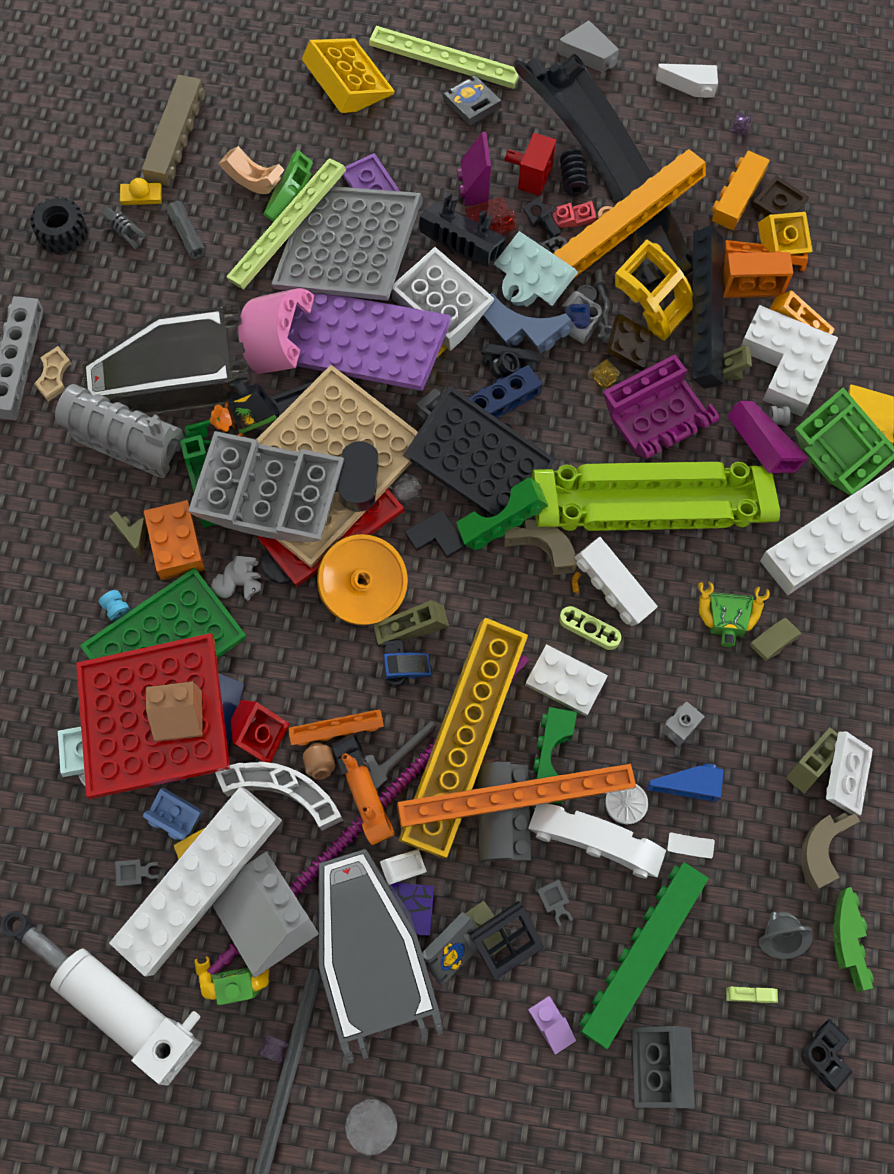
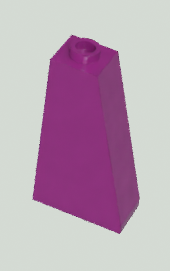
M739 401L728 414L730 421L768 473H796L809 459L755 402Z

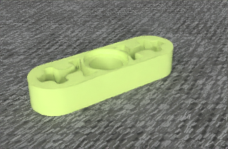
M572 606L565 607L561 611L559 621L564 628L607 650H613L618 647L621 641V633L618 629ZM570 614H573V615H574V617H573L574 620H571L570 622H567V621H566V619H567L566 616H569ZM580 618H582L583 620L581 622L580 628H578V622L580 621ZM592 623L596 626L597 630L594 633H587L584 630V625ZM603 629V633L601 634L600 638H598L597 636L599 635L600 630ZM610 634L614 635L615 640H612L611 643L607 642L606 637H609Z

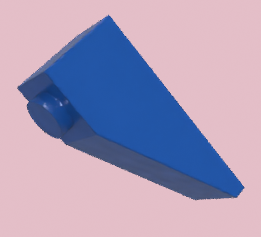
M703 764V766L693 767L650 780L646 790L717 802L721 798L724 769H718L714 764Z

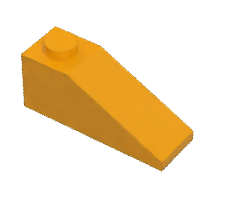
M792 290L775 297L770 307V310L831 335L834 331V328Z

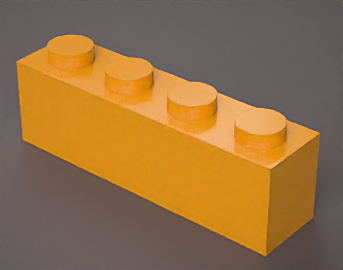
M749 150L744 158L740 157L736 165L737 171H732L728 179L730 184L728 187H723L719 196L721 200H716L711 210L714 213L713 222L734 231L766 172L769 159Z

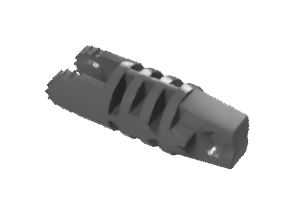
M106 206L102 211L110 220L107 224L134 249L138 247L137 242L132 239L135 233L140 238L144 239L146 237V234L120 210L115 213Z

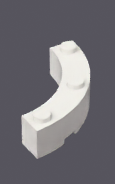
M268 762L237 763L230 765L228 770L215 772L223 792L228 797L232 796L239 787L248 791H272L288 796L305 807L314 817L321 831L343 821L330 797L310 778L289 767Z
M552 804L536 805L528 828L537 834L536 838L542 841L549 842L551 839L586 849L587 854L594 857H600L601 855L633 870L635 876L647 879V876L658 877L666 852L664 848L646 838H642V840L633 838L632 831L579 811H576L575 815L569 814L564 811L563 807Z

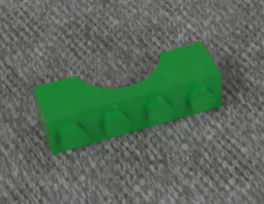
M201 435L180 440L193 492H195L207 456ZM200 518L203 528L218 525Z
M528 477L511 488L509 502L498 515L485 518L473 511L456 523L464 544L476 551L477 549L484 548L487 543L495 538L502 537L505 532L513 527L520 526L528 518L540 514L543 509L548 507V503L540 484Z
M549 707L548 713L543 714L541 727L545 728L544 736H539L537 750H541L540 759L535 758L533 772L537 773L536 779L559 776L551 764V752L560 743L571 741L577 712ZM562 801L547 804H552L561 807Z

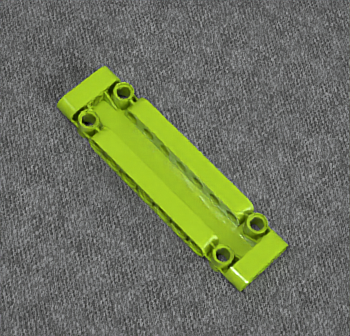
M721 462L583 464L577 469L566 464L559 467L558 471L553 469L532 470V479L540 484L548 503V507L543 509L540 514L535 515L537 527H562L567 531L575 530L578 526H584L589 531L727 528L734 523L739 527H747L750 523L778 522L780 518V507L773 474L768 473L764 466L748 467L743 462H735L730 468H725Z

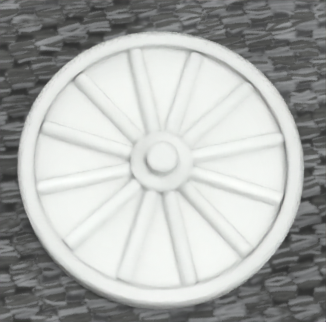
M636 784L634 789L607 793L605 807L609 816L616 822L626 825L634 824L640 821L646 814L648 798L644 790Z

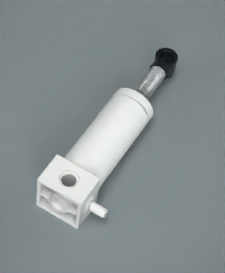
M12 911L2 919L1 928L6 935L14 938L20 944H25L57 971L50 984L53 990L133 1057L131 1061L155 1082L167 1086L171 1083L201 1044L190 1032L200 1019L198 1013L192 1011L183 1024L166 1018L84 948L79 949L69 957L36 929V925L32 923L30 917L18 911ZM21 919V928L14 932V922ZM167 1046H170V1054L165 1058L164 1050Z

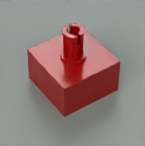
M533 133L525 154L511 149L507 150L505 162L520 166L519 190L541 196L553 167L556 139Z

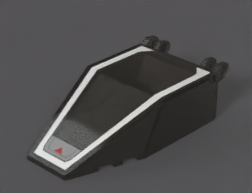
M226 304L218 308L158 315L83 364L84 388L88 389L92 395L100 394L107 397L113 404L119 402L126 405L130 411H133V409L142 410L149 414L229 403L231 394L235 393L231 384L241 378L244 382L249 380L248 373L241 372L231 375L232 372L243 371L248 367L245 361H235L230 364L226 333L229 327L242 324L241 317H232L240 313V307L238 305Z

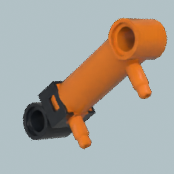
M352 733L333 742L334 753L338 759L341 772L348 781L362 818V827L371 845H375L394 836V829L384 812L369 773L371 772L366 757L363 755L358 738Z

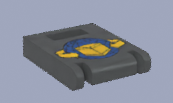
M475 75L471 77V80L467 79L449 89V93L447 91L442 93L444 101L469 126L501 108V100ZM487 102V105L476 112L473 110L475 107Z
M463 912L422 953L427 967L439 984H444L477 951L469 935L476 928L471 918Z

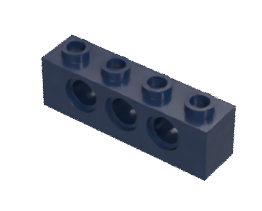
M527 365L523 368H518V370L505 378L497 379L493 385L479 389L475 395L468 399L484 407V410L498 419L539 396L542 390V383L530 366ZM499 396L502 399H495L494 397Z

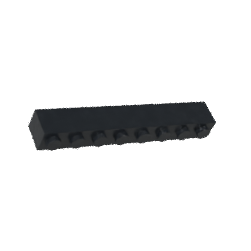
M712 225L693 231L692 379L704 389L724 384L723 236Z

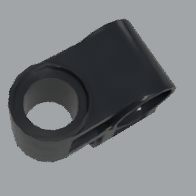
M828 1019L803 1047L801 1058L827 1088L836 1092L853 1072L843 1060L835 1055L845 1046L849 1037L832 1020ZM813 1048L817 1049L820 1053V1060L818 1062L812 1058L811 1052Z

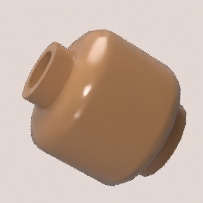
M314 743L303 753V762L307 775L321 780L329 777L334 771L335 760L331 747L322 743Z

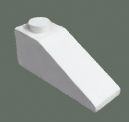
M659 64L656 80L694 97H714L718 86L717 65Z

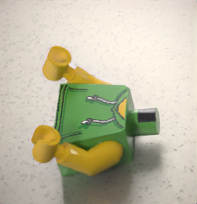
M700 582L698 590L702 595L699 596V615L705 625L710 628L711 634L722 635V646H735V637H743L745 632L750 631L760 619L764 606L763 601L768 599L769 590H766L764 596H759L760 587H757L755 589V596L757 598L753 600L754 596L714 593V586L711 582H708V589L703 591V583Z
M206 957V962L203 964H199L197 959H195L196 974L199 976L201 993L204 998L215 1000L217 1005L252 999L268 985L269 968L255 978L248 967L211 975L207 972L210 968L209 957Z

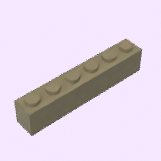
M178 75L142 167L145 181L169 186L171 179H174L176 165L180 163L182 158V149L186 147L188 142V133L193 129L194 117L199 113L200 101L204 100L205 89L202 87L201 79Z

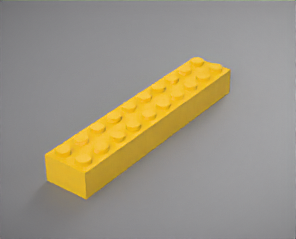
M484 618L480 622L414 799L472 790L527 640V634L488 618ZM461 818L404 827L398 841L437 857L447 858Z

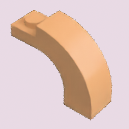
M239 146L229 150L218 163L236 182L259 194H269L280 181V175L284 171L280 164L269 168L259 166Z

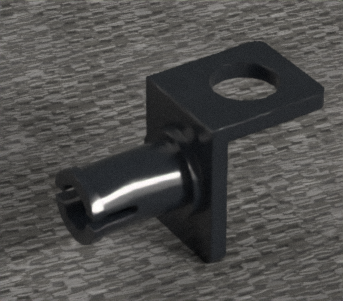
M537 198L523 207L532 225L536 227L543 224L550 238L562 233V230H560L553 219V214L557 210L556 206L547 211L542 201ZM531 207H539L541 209V215H532L530 211Z

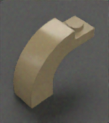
M525 520L524 528L513 527L505 532L503 536L504 547L518 545L538 546L548 554L553 575L575 573L577 566L576 559L574 558L575 551L567 536L558 528L537 527L536 520Z
M844 813L834 819L829 815L818 822L807 834L801 850V866L804 877L812 892L840 878L830 861L829 845L835 835L860 822L856 813L850 816Z

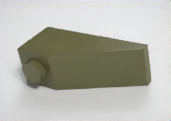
M432 600L373 624L377 642L380 646L385 641H403L428 635L449 627L444 605Z
M829 728L786 777L788 781L804 794L833 761L838 733Z

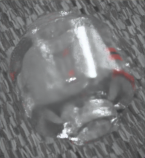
M404 473L390 485L393 496L405 506L410 505L422 494L421 489L423 486L414 474Z

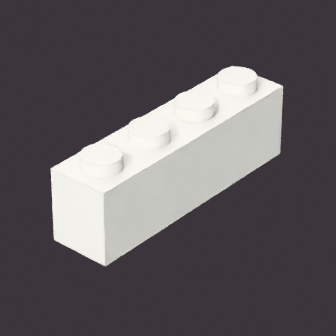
M601 537L594 540L574 557L577 560V566L583 572H587L592 578V584L597 589H601L606 595V601L620 612V618L631 627L639 624L658 607Z

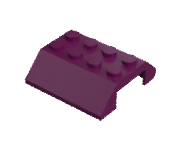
M676 355L603 391L612 422L634 454L644 459H648L655 455V453L661 452L660 444L670 447L691 436V434L697 433V426L706 428L720 419L712 404H709L706 410L684 380L687 370Z

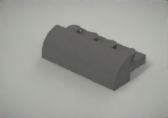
M489 762L481 764L478 771V789L529 781L528 765L511 764V762ZM529 807L478 815L479 861H531L530 829H528L530 825Z

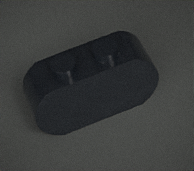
M358 441L350 443L342 450L344 463L335 492H339L341 504L354 512L368 510L375 504L379 467L377 449L367 442Z

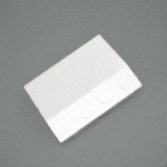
M436 247L394 283L391 291L392 300L399 306L451 316L452 321L442 343L450 351L467 336L494 301V298Z

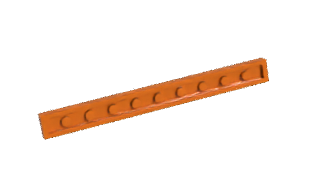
M631 764L401 801L397 803L401 828L630 790L636 788L632 766Z

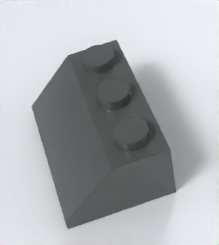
M679 1026L632 1028L635 1108H695L691 1028Z

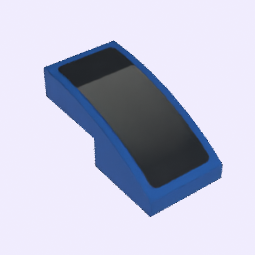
M426 653L384 654L386 679L431 677L429 655Z

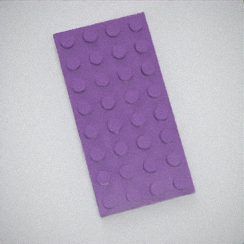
M312 293L315 297L309 314H306L296 305L288 334V339L300 349L296 366L325 371L332 365L345 376L423 391L452 321L451 316L448 314L346 296Z

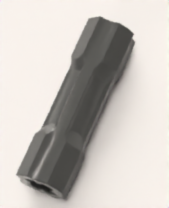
M181 201L169 203L166 207L167 213L175 225L190 259L196 260L203 257L206 253L205 247L197 235Z

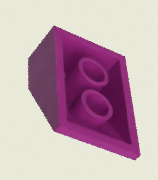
M482 132L461 159V167L457 169V179L462 182V185H459L460 198L464 197L465 206L488 204L491 161L486 132Z

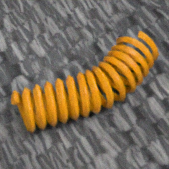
M576 572L572 578L573 592L577 593L580 592L578 579L581 575L579 572Z

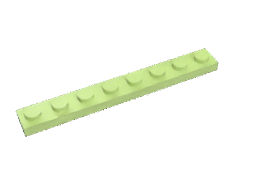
M379 26L375 27L369 40L370 46L469 76L475 75L479 79L512 89L515 88L519 79V75L512 66Z
M330 158L325 162L226 276L229 282L242 289L250 283L345 173L344 165Z

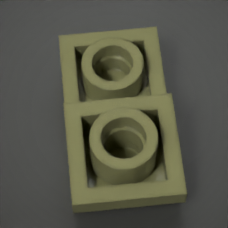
M785 617L757 637L750 646L767 661L779 654L783 647L798 639L801 632Z

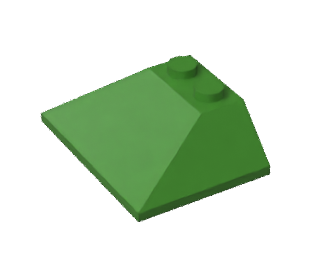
M844 387L794 429L801 450L808 456L813 465L830 484L850 496L860 490L894 460V446Z

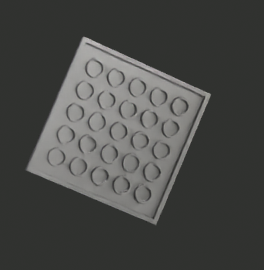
M332 187L289 236L272 281L273 288L278 290L301 288L311 293L388 301L423 199L421 193Z

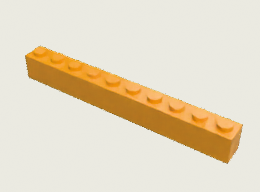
M690 149L678 155L673 162L664 166L660 172L649 178L638 189L633 190L629 196L619 201L611 210L602 214L598 220L588 225L580 234L571 238L567 244L557 249L553 254L575 268L578 272L575 276L577 277L705 177L706 162Z

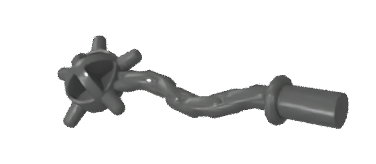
M598 269L594 272L596 281L594 287L598 289L603 300L604 310L602 312L603 323L601 321L598 323L601 330L597 338H601L603 343L608 344L613 324L610 326L608 321L610 303L604 290L606 282L603 279V271Z

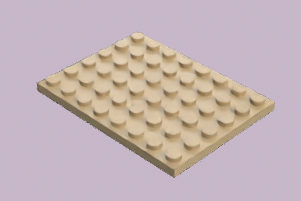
M330 365L256 440L261 445L300 452V449L338 457H342V450L350 443L358 441L367 442L378 451L377 500L412 463L403 457V454L418 432ZM335 492L321 541L276 540L312 568L367 510L361 512L348 510L341 504L339 492Z

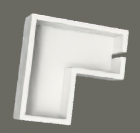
M759 305L741 346L747 345L750 347L751 356L777 366L763 401L780 408L782 406H789L790 412L802 417L810 403L838 337Z

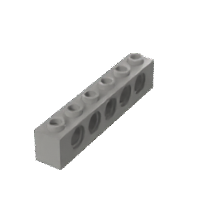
M13 296L12 304L8 306V319L3 325L4 335L0 341V419L17 420L43 315V308L39 299Z

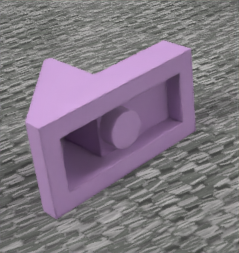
M550 996L528 1009L554 1054H557L576 1041L566 1018L561 1016Z

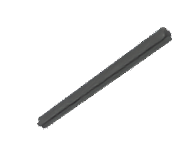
M310 969L308 972L254 1174H269L322 977L320 970Z

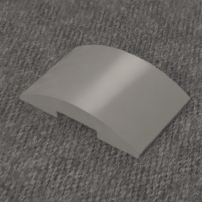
M215 431L188 512L209 522L252 535L287 541H321L344 458L300 449V452L261 445L255 439Z

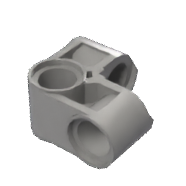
M573 291L561 308L567 315L573 318V328L568 335L581 344H585L598 327L602 309L582 293Z

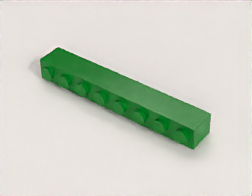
M685 862L679 867L675 865L668 875L671 881L667 888L662 886L655 898L659 901L654 908L650 906L643 917L646 920L642 929L640 927L636 928L630 938L634 941L630 949L624 948L618 958L621 964L616 971L614 969L610 971L605 980L608 983L604 992L598 991L592 1001L595 1005L591 1014L586 1012L579 1023L582 1027L579 1033L604 1050L609 1048L709 879Z

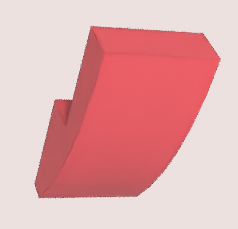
M592 201L572 207L571 203L558 206L553 214L559 228L587 225L597 220Z

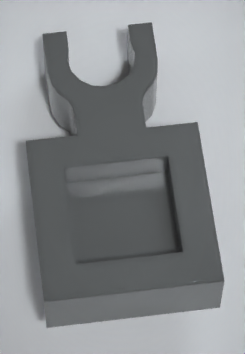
M140 859L115 861L116 887L141 885L142 877H146L149 880L158 879V875H150L148 872L150 867H158V862H151L146 866L140 867Z
M559 879L536 889L546 912L554 910V919L558 927L562 925L559 921L561 914H566L569 921L573 920L570 912L565 910L563 906L569 903V900Z

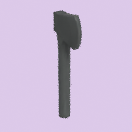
M432 721L383 764L378 766L373 755L365 756L376 790L380 789L388 781L387 776L392 768L437 728Z

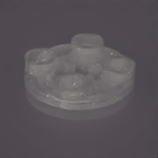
M373 1099L362 1101L355 1105L348 1114L345 1125L346 1136L352 1147L360 1153L367 1155L381 1153L395 1139L397 1133L395 1114L382 1101Z

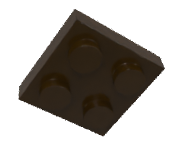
M776 175L753 201L752 206L766 216L796 213L807 203L809 196Z
M618 314L614 319L606 352L640 371L645 368L653 332L624 315Z

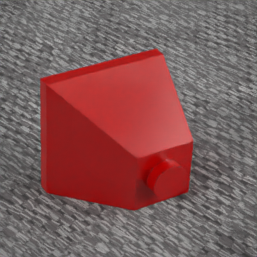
M241 700L231 718L233 744L258 760L271 763L290 723L258 702Z

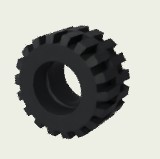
M53 197L51 200L47 198L44 203L40 202L37 204L38 208L34 207L33 214L30 216V224L38 243L43 249H47L50 253L55 251V254H60L61 252L66 254L69 253V250L72 249L74 251L77 249L76 246L83 244L82 240H85L87 237V227L79 206L73 200H67L66 197L61 199ZM66 223L59 228H52L56 224Z

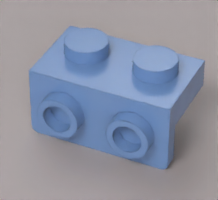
M162 788L159 790L150 810L145 811L143 817L148 820L151 826L166 830L171 838L184 840L192 835L204 811L169 790Z

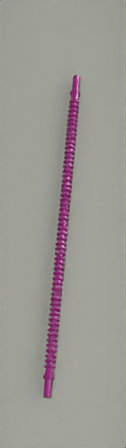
M525 655L520 657L512 681L515 678L514 676L529 662ZM429 744L430 748L424 750L425 754L421 753L419 759L415 758V763H410L411 767L406 768V772L401 773L400 778L396 777V782H391V787H386L387 791L385 793L381 792L382 796L379 799L384 808H387L386 804L388 802L392 803V798H397V793H402V788H407V783H412V778L416 779L417 773L421 774V769L425 770V765L428 763L434 744ZM357 816V821H352V826H347V831H342V836H337L338 840L336 842L332 841L333 845L331 847L327 846L328 850L326 852L322 851L323 855L321 857L317 856V861H312V866H307V871H302V876H297L296 882H291L292 886L290 889L296 898L298 897V892H303V887H308V882H313V877H318L319 863L332 860L333 857L337 858V853H342V848H347V843H352V838H357V833L363 832L361 817ZM229 944L230 948L218 956L219 959L207 970L208 973L211 975L219 973L225 966L228 967L236 955H241L235 944Z

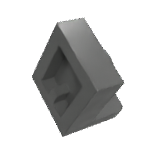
M435 388L416 404V416L422 423L426 421L441 398V393Z

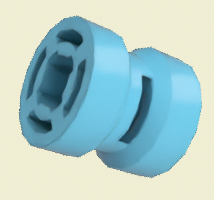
M118 590L109 591L99 599V604L103 609L107 610V616L113 622L130 612L129 606L126 602L122 601V596Z

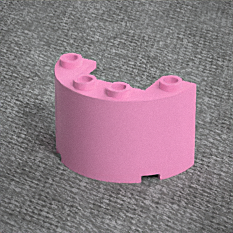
M297 288L251 299L244 306L238 325L239 343L243 342L245 349L243 356L256 374L296 368L300 349L288 339V334L296 305L306 314H309L315 297L314 294L308 290Z

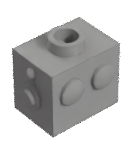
M686 701L683 706L681 705L676 709L674 716L667 719L666 725L661 732L680 747L705 716Z

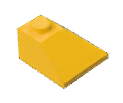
M806 212L769 215L758 222L761 243L770 252H790L791 255L813 252Z

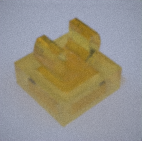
M606 359L591 370L590 375L605 389L620 378L621 373Z

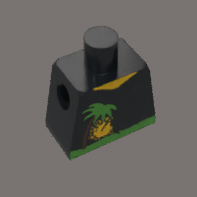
M242 378L231 384L235 393L230 396L229 406L239 433H245L277 419L278 407L259 384L247 387Z

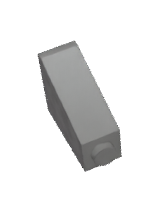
M587 21L560 39L558 53L566 58L575 53L585 66L604 72L608 68L614 67L617 63L619 49L590 21Z

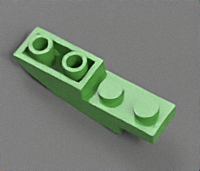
M299 150L293 153L281 182L276 185L263 214L272 222L278 218L305 187L312 174L309 171L313 162Z
M852 887L840 891L837 899L833 924L834 946L839 970L849 968L856 992L872 989L874 979L871 970L866 967L864 960L866 957L865 949L858 941V939L867 936V924L859 913L858 896L856 893H853Z

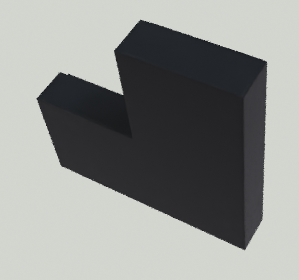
M443 510L405 531L406 537L416 552L436 541L446 558L466 548L462 538Z

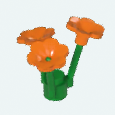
M226 402L224 408L221 405H216L214 411L211 412L210 420L187 424L185 426L186 438L201 435L202 439L207 436L206 426L213 425L216 429H221L222 432L229 431V426L236 429L237 425L229 403ZM243 433L238 434V436L246 437ZM203 440L204 445L211 444L210 440Z

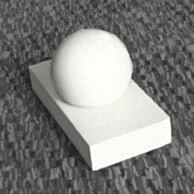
M419 849L380 861L388 885L427 872Z

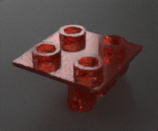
M502 196L465 209L468 217L477 222L479 221L481 211H487V217L493 214L490 229L500 234L518 229L514 220L516 219V214L508 209Z

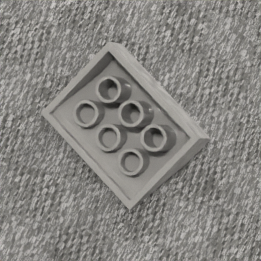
M267 851L246 864L212 905L254 978L319 934Z

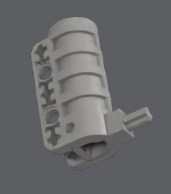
M71 384L64 390L55 411L57 424L66 427L71 437L78 443L160 478L166 477L170 470L169 462L176 451H181L180 440L185 439L180 428L161 421L157 415L154 414L153 417H149L147 414L137 410L132 412L128 406L119 402L113 404L107 397L100 394L92 395L88 389L76 384Z

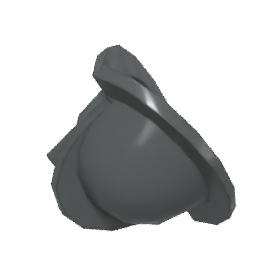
M771 912L766 935L759 938V945L763 952L771 957L779 959L794 958L802 955L810 947L813 940L812 928L801 926L800 921L790 913Z

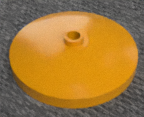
M352 535L338 541L323 556L318 568L317 585L323 603L332 614L350 624L370 625L388 618L399 608L407 590V571L401 556L388 542L371 535ZM358 578L363 579V584H358Z

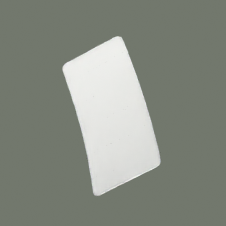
M670 832L667 850L685 855L713 858L715 841L713 839Z

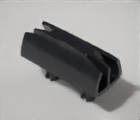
M452 193L445 194L444 204L435 202L423 211L419 219L420 232L447 249L485 267H489L490 261H495L502 254L508 237L490 229L493 214L487 217V211H481L479 221L477 222L455 211L458 196L452 199Z

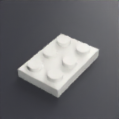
M546 644L525 686L587 717L608 675Z
M838 732L826 799L851 815L856 813V815L861 816L873 749L848 732Z

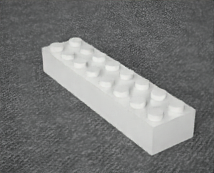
M894 468L765 552L760 562L787 596L894 525Z
M239 787L109 944L144 976L155 975L282 820L247 789Z

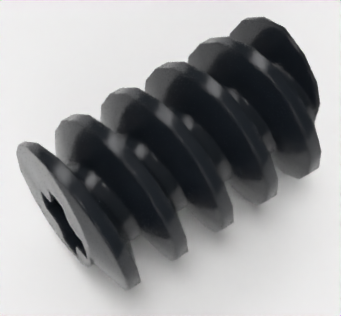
M570 149L563 152L559 161L564 191L570 195H581L587 192L589 185L585 158L582 156V152L578 149Z

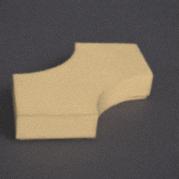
M59 346L40 357L44 366L43 373L34 383L48 402L64 392L65 387L62 383L64 371L71 365L70 360Z

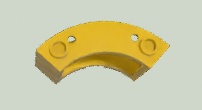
M646 239L615 274V286L625 292L635 303L640 302L645 309L643 315L646 319L648 330L664 341L693 310V292L686 277L674 261L663 252L661 246ZM646 258L654 263L666 276L652 293L631 275ZM673 289L675 299L663 311L659 303Z

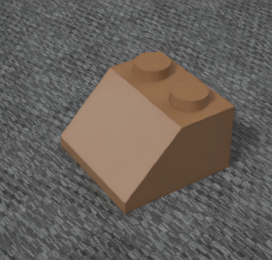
M194 682L146 687V712L155 742L202 736V690Z

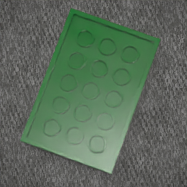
M193 568L80 646L91 660L212 633L215 639L216 656L218 659L247 637L201 575Z

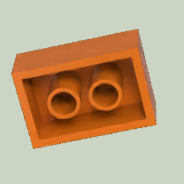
M781 251L770 253H728L723 266V298L777 297L784 294L793 276L791 253Z
M188 500L144 511L155 566L161 581L182 576L193 568L197 572L205 570L194 518L188 512L190 507Z

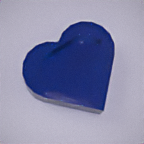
M590 304L569 305L565 313L574 322L575 327L578 329L587 328L590 322Z

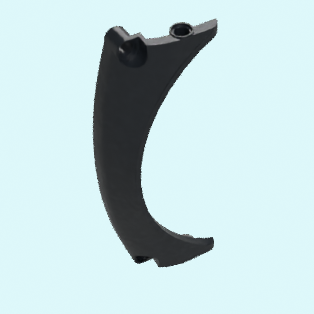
M573 53L562 64L555 62L549 68H544L538 58L532 59L527 63L520 60L514 62V69L517 74L544 99L578 140L600 173L616 204L629 196L633 190L642 186L649 178L653 177L624 125L585 68L579 56ZM666 206L628 236L632 255L647 239L652 243L660 245L663 252L674 261L684 276L693 271V258L669 206ZM647 258L632 274L647 290L655 289L666 277Z

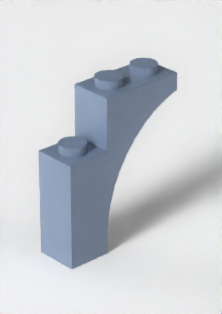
M493 293L490 295L494 298V301L482 315L507 347L518 345L523 340V337L526 336L540 353L551 349L559 338L567 336L573 328L572 321L566 313L552 318L526 317L508 309Z

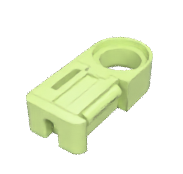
M727 987L726 1001L778 1003V989Z

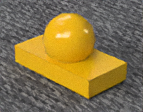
M135 178L130 184H120L121 205L162 204L161 183H147L142 178Z

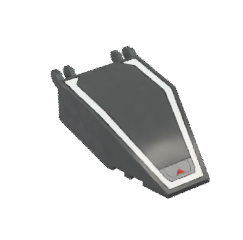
M364 849L319 863L316 930L319 933L316 936L318 964L339 1042L348 1064L354 1063V1056L350 1049L349 1041L358 1039L360 1054L363 1059L369 1057L364 1036L410 1021L418 1020L422 1038L425 1040L428 1039V1031L424 1025L423 1017L432 1015L435 1031L438 1035L443 1034L439 1008L411 914L393 887L388 885L384 874L369 852Z

